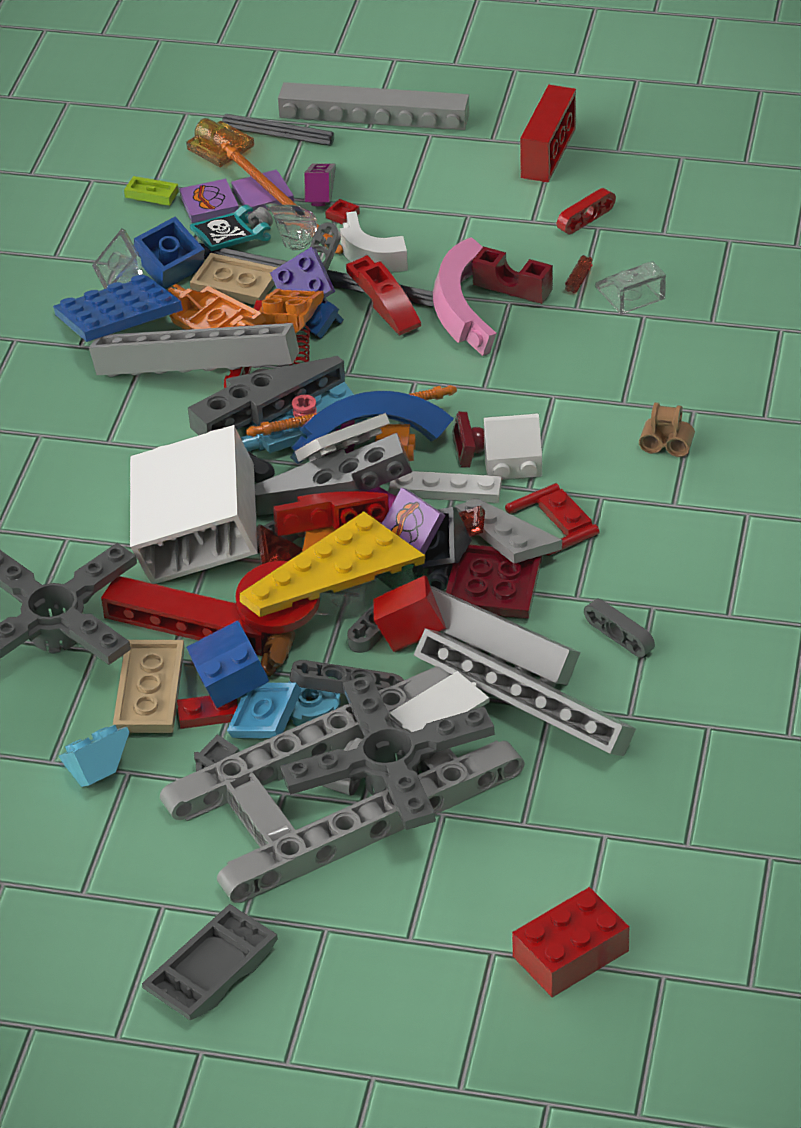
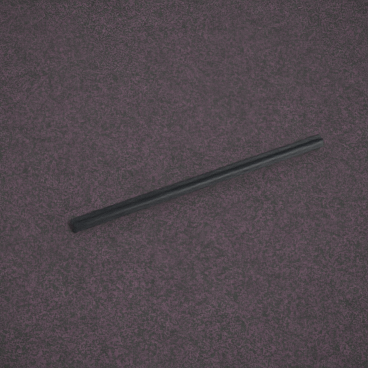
M199 243L204 248V259H207L210 253L277 268L288 262L227 248L210 251L205 244ZM333 270L327 271L333 286L366 293L349 274ZM400 285L411 303L434 307L433 291Z

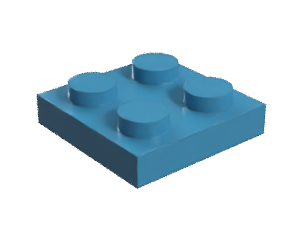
M266 683L242 695L227 732L232 738H272L283 733L301 693V688L297 683Z

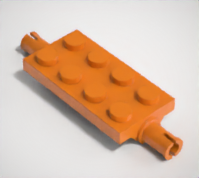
M174 284L173 287L175 289L170 287L168 292L181 301L183 308L182 311L171 314L170 318L173 324L185 330L261 325L266 321L261 312L210 286H207L202 291H196L189 288L184 289L180 285Z

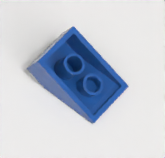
M239 621L186 647L216 708L269 682Z

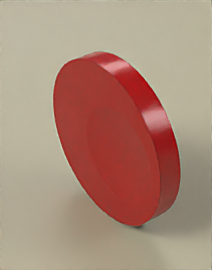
M273 561L259 565L249 571L238 584L235 596L238 613L248 626L257 631L279 634L296 630L309 622L319 608L320 597L310 601L308 598L293 602L292 607L259 617L240 602L241 592L288 561Z

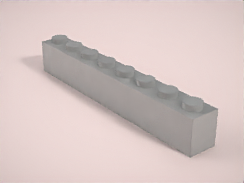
M283 82L278 96L279 118L465 130L469 117V94Z
M293 323L112 334L95 339L89 347L96 375H107L109 377L129 373L131 375H140L146 372L163 374L168 371L185 373L197 369H203L204 371H212L216 368L235 370L240 367L249 366L262 368L266 365L285 367L292 364L299 353Z
M425 628L414 653V656L434 666H439L450 674L458 671L471 683L475 682L476 687L610 754L624 756L636 728L441 632Z

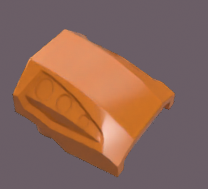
M275 289L262 300V307L259 312L263 314L266 321L261 325L293 323L296 334L312 317L318 305L322 303L324 292Z

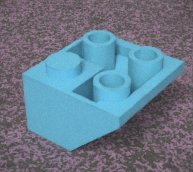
M116 725L104 727L91 734L92 740L88 737L72 742L65 746L67 752L58 755L61 762L81 787L89 786L116 772L129 735L127 727L118 729Z

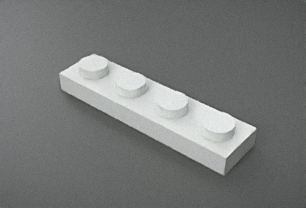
M412 471L410 474L390 481L389 492L397 496L402 487L423 499L456 501L480 499L484 502L499 503L502 480L501 476Z

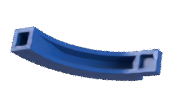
M394 391L363 392L338 400L314 415L299 429L307 438L305 439L301 436L291 448L296 451L349 421L373 418L386 413L388 419L403 424H410V427L420 432L432 442L442 434L454 418L433 403L417 396ZM295 452L290 456L297 464L302 462H298Z

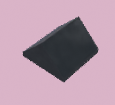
M457 508L437 509L446 516L424 554L425 563L418 566L412 563V567L406 565L408 571L458 564L472 540Z

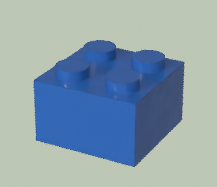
M176 216L134 238V258L151 278L164 289L194 274L204 263V248Z

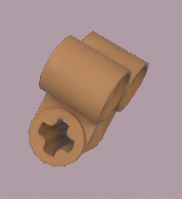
M657 402L654 403L651 418L645 422L639 439V446L647 453H657L662 447H666L668 453L675 457H683L689 453L695 430L691 424L682 421V406L677 405L675 408L660 406V403Z

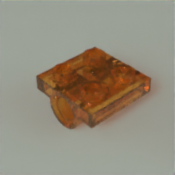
M203 118L195 128V137L186 141L187 150L218 167H222L231 161L227 156V152L222 150L221 144L223 142L231 144V147H236L240 154H243L254 147V138L221 120L216 123L209 118Z

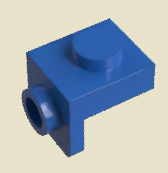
M327 301L325 304L321 303L318 305L314 314L305 325L309 327L311 334L321 339L334 320L341 324L344 319L338 314L339 308Z

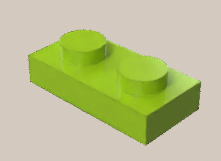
M133 176L124 189L125 198L169 206L179 192L177 183Z

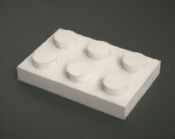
M386 413L319 437L294 452L298 462L307 458L311 462L344 448L345 450L350 445L355 444L356 446L369 441L370 438L381 434V428L390 422Z

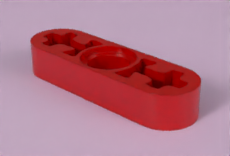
M606 188L598 189L562 211L557 219V228L569 235L575 233L609 212L615 204L616 195Z

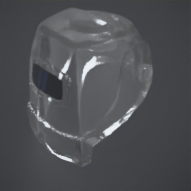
M266 204V208L274 215L284 246L291 250L307 248L317 230L315 215L311 211L297 205Z

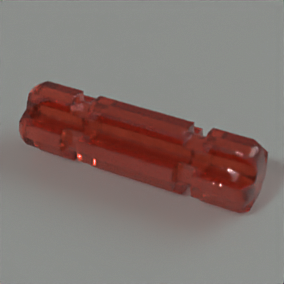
M582 255L579 258L578 263L565 282V290L567 292L576 293L579 290L588 271L593 266L592 257Z

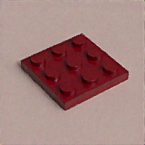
M469 544L458 564L452 565L446 593L498 616L529 619L542 555L513 564L494 547Z

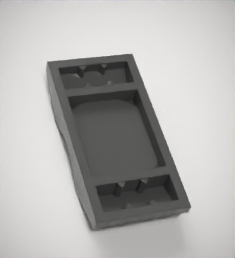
M229 904L142 983V988L187 1019L193 1020L218 1006L226 992L239 978L256 970L278 940L277 934Z

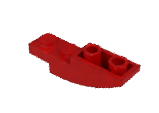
M367 255L346 264V272L372 299L373 308L399 336L421 326V321L410 300L381 261L375 263Z
M363 491L310 494L298 496V502L273 506L275 532L278 536L330 526L337 530L362 512L367 513L380 523L384 521L389 512L387 493Z

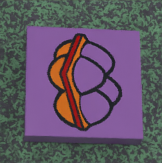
M227 179L179 188L180 197L192 223L234 213L239 209Z
M401 487L382 525L425 554L446 515L408 489Z

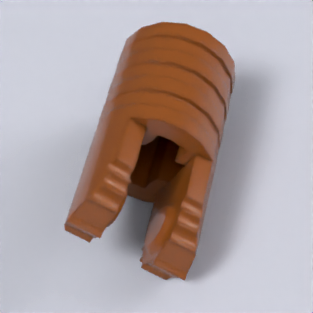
M294 630L279 634L269 633L261 659V665L267 676L274 675L276 669L281 667L284 661L287 660L295 639Z

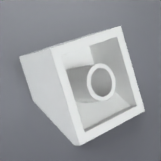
M539 414L484 418V448L487 475L501 476V480L542 476Z

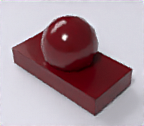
M458 411L452 430L459 464L461 467L470 468L474 453H480L485 450L484 428H471L468 413Z

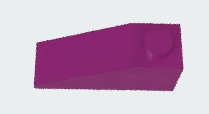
M312 163L304 173L305 202H311V206H326V202L331 201L336 164Z

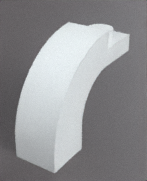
M356 211L346 212L347 222L343 223V228H340L341 246L343 254L350 262L368 255L375 263L381 261L390 273L408 271L407 249L403 236L389 238L370 236L361 230Z

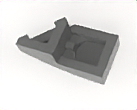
M217 734L200 753L194 752L196 772L240 752L239 748Z

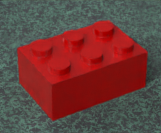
M588 887L513 931V958L553 998L629 952L630 926Z

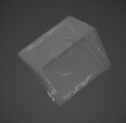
M121 228L92 265L104 289L109 284L116 282L124 284L131 282V278L136 275H143L141 257L123 228Z

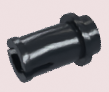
M453 564L435 567L434 571L427 577L430 586L442 591L447 589Z

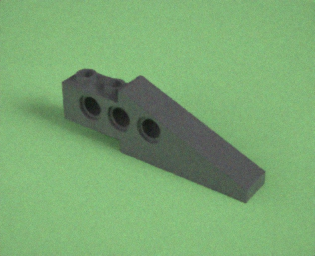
M333 356L227 378L226 388L188 407L190 428L196 434L203 435L232 425L237 430L252 421L260 426L262 422H269L292 410V401L295 397L310 395L315 398L345 382L344 360L339 356Z
M392 434L347 454L344 448L256 484V516L274 514L273 506L298 502V496L343 491L367 492L412 473L407 453L398 434Z

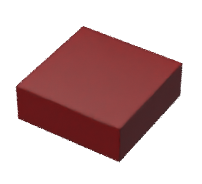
M339 199L325 211L327 219L343 225V223L347 222L346 212L356 211L357 215H359L360 207Z

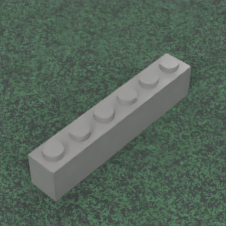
M430 586L447 628L442 631L443 634L456 640L460 639L467 642L466 645L480 652L482 650L491 653L490 657L504 664L509 661L515 664L514 669L529 676L532 672L540 675L539 681L549 686L555 687L557 683L568 685L581 652Z

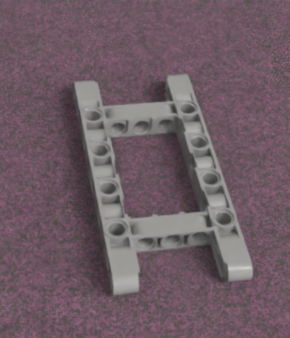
M436 666L393 686L379 690V693L388 713L452 674ZM350 704L228 756L213 765L178 779L162 789L160 800L175 820L186 819L188 821L228 803L260 848L227 862L228 865L217 875L218 883L232 902H244L405 829L388 789L295 830L263 787V785L272 781L283 779L280 768L282 765L337 749L344 750L350 740H355L356 737L363 739L364 735ZM389 716V719H390V721H391V723H392V726H393V727H396V728H401V729H402V727H401L400 725H398V724H397L393 719H391L390 716ZM496 740L459 758L456 757L450 748L438 751L430 759L420 761L417 764L418 771L421 770L423 772L418 777L436 815L462 803L468 798L516 777L523 770L525 762L509 742H498Z

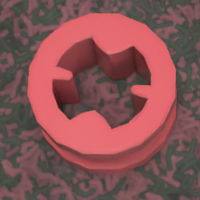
M299 395L293 399L294 417L298 418V416L317 413L314 397Z

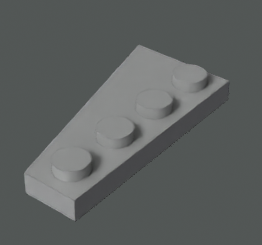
M470 499L465 503L455 505L462 521L513 564L562 550V539L480 499Z

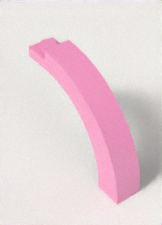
M470 237L455 245L443 258L433 288V303L437 316L447 332L458 343L466 340L483 356L490 353L497 333L470 308L461 290L460 284L466 278L473 275L472 260L482 249V246Z

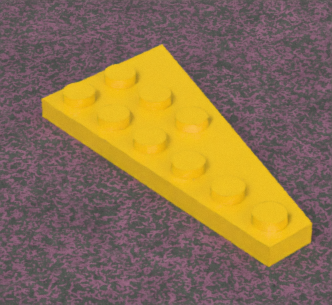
M362 512L241 592L240 602L261 617L292 607L293 602L308 598L309 601L319 598L320 593L332 590L335 593L375 580V575L387 571L393 574L401 571L403 566L412 563L415 566L424 564L425 555L370 515Z

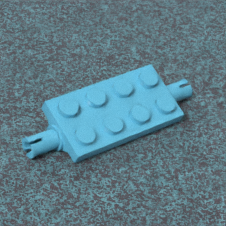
M345 382L315 397L317 413L338 400L354 395ZM293 409L269 422L295 418L293 416ZM367 418L357 419L355 424L365 421ZM253 421L249 423L250 426H258ZM339 425L338 427L334 428L329 433L336 431V429H340L342 425ZM299 426L298 428L272 432L271 435L267 436L258 434L255 437L246 435L240 438L248 452L259 449V451L266 449L269 453L293 446L301 436L305 439L307 436L299 430L301 428Z

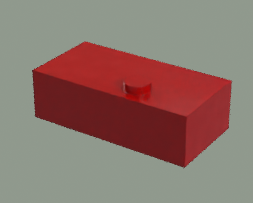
M548 84L520 138L521 178L549 183L576 129L575 88Z

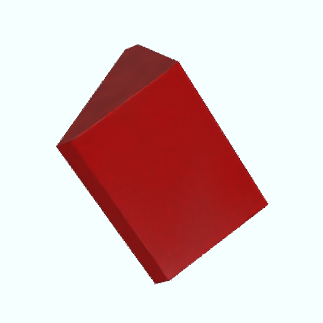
M422 576L373 599L374 622L393 652L419 642L425 628L438 632L447 629L427 576Z

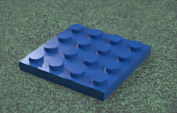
M136 275L131 278V281L125 283L116 282L109 284L106 289L100 291H87L84 293V296L76 299L65 298L60 301V304L53 306L55 315L86 342L183 310L181 301L145 275Z

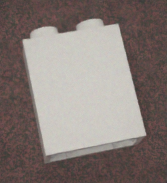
M234 425L131 456L130 547L150 583L157 584L258 554L254 464Z

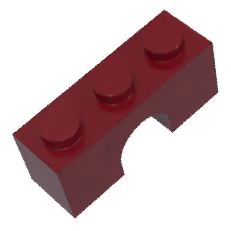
M484 246L472 260L473 285L540 304L545 301L553 290V265L529 259L521 271L517 272L508 265L506 252Z

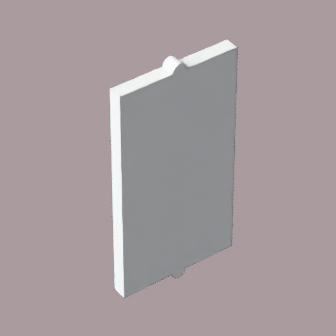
M457 671L389 713V716L403 730L410 733L423 729L426 723L480 708L489 702V697L476 687L475 682L471 683Z

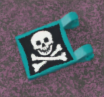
M248 204L241 206L234 213L190 224V229L210 251L254 239L261 241L271 239V235L268 232L263 233L265 230L271 229L268 223L262 222L252 230L245 224L249 223V215L246 214L253 211V208Z

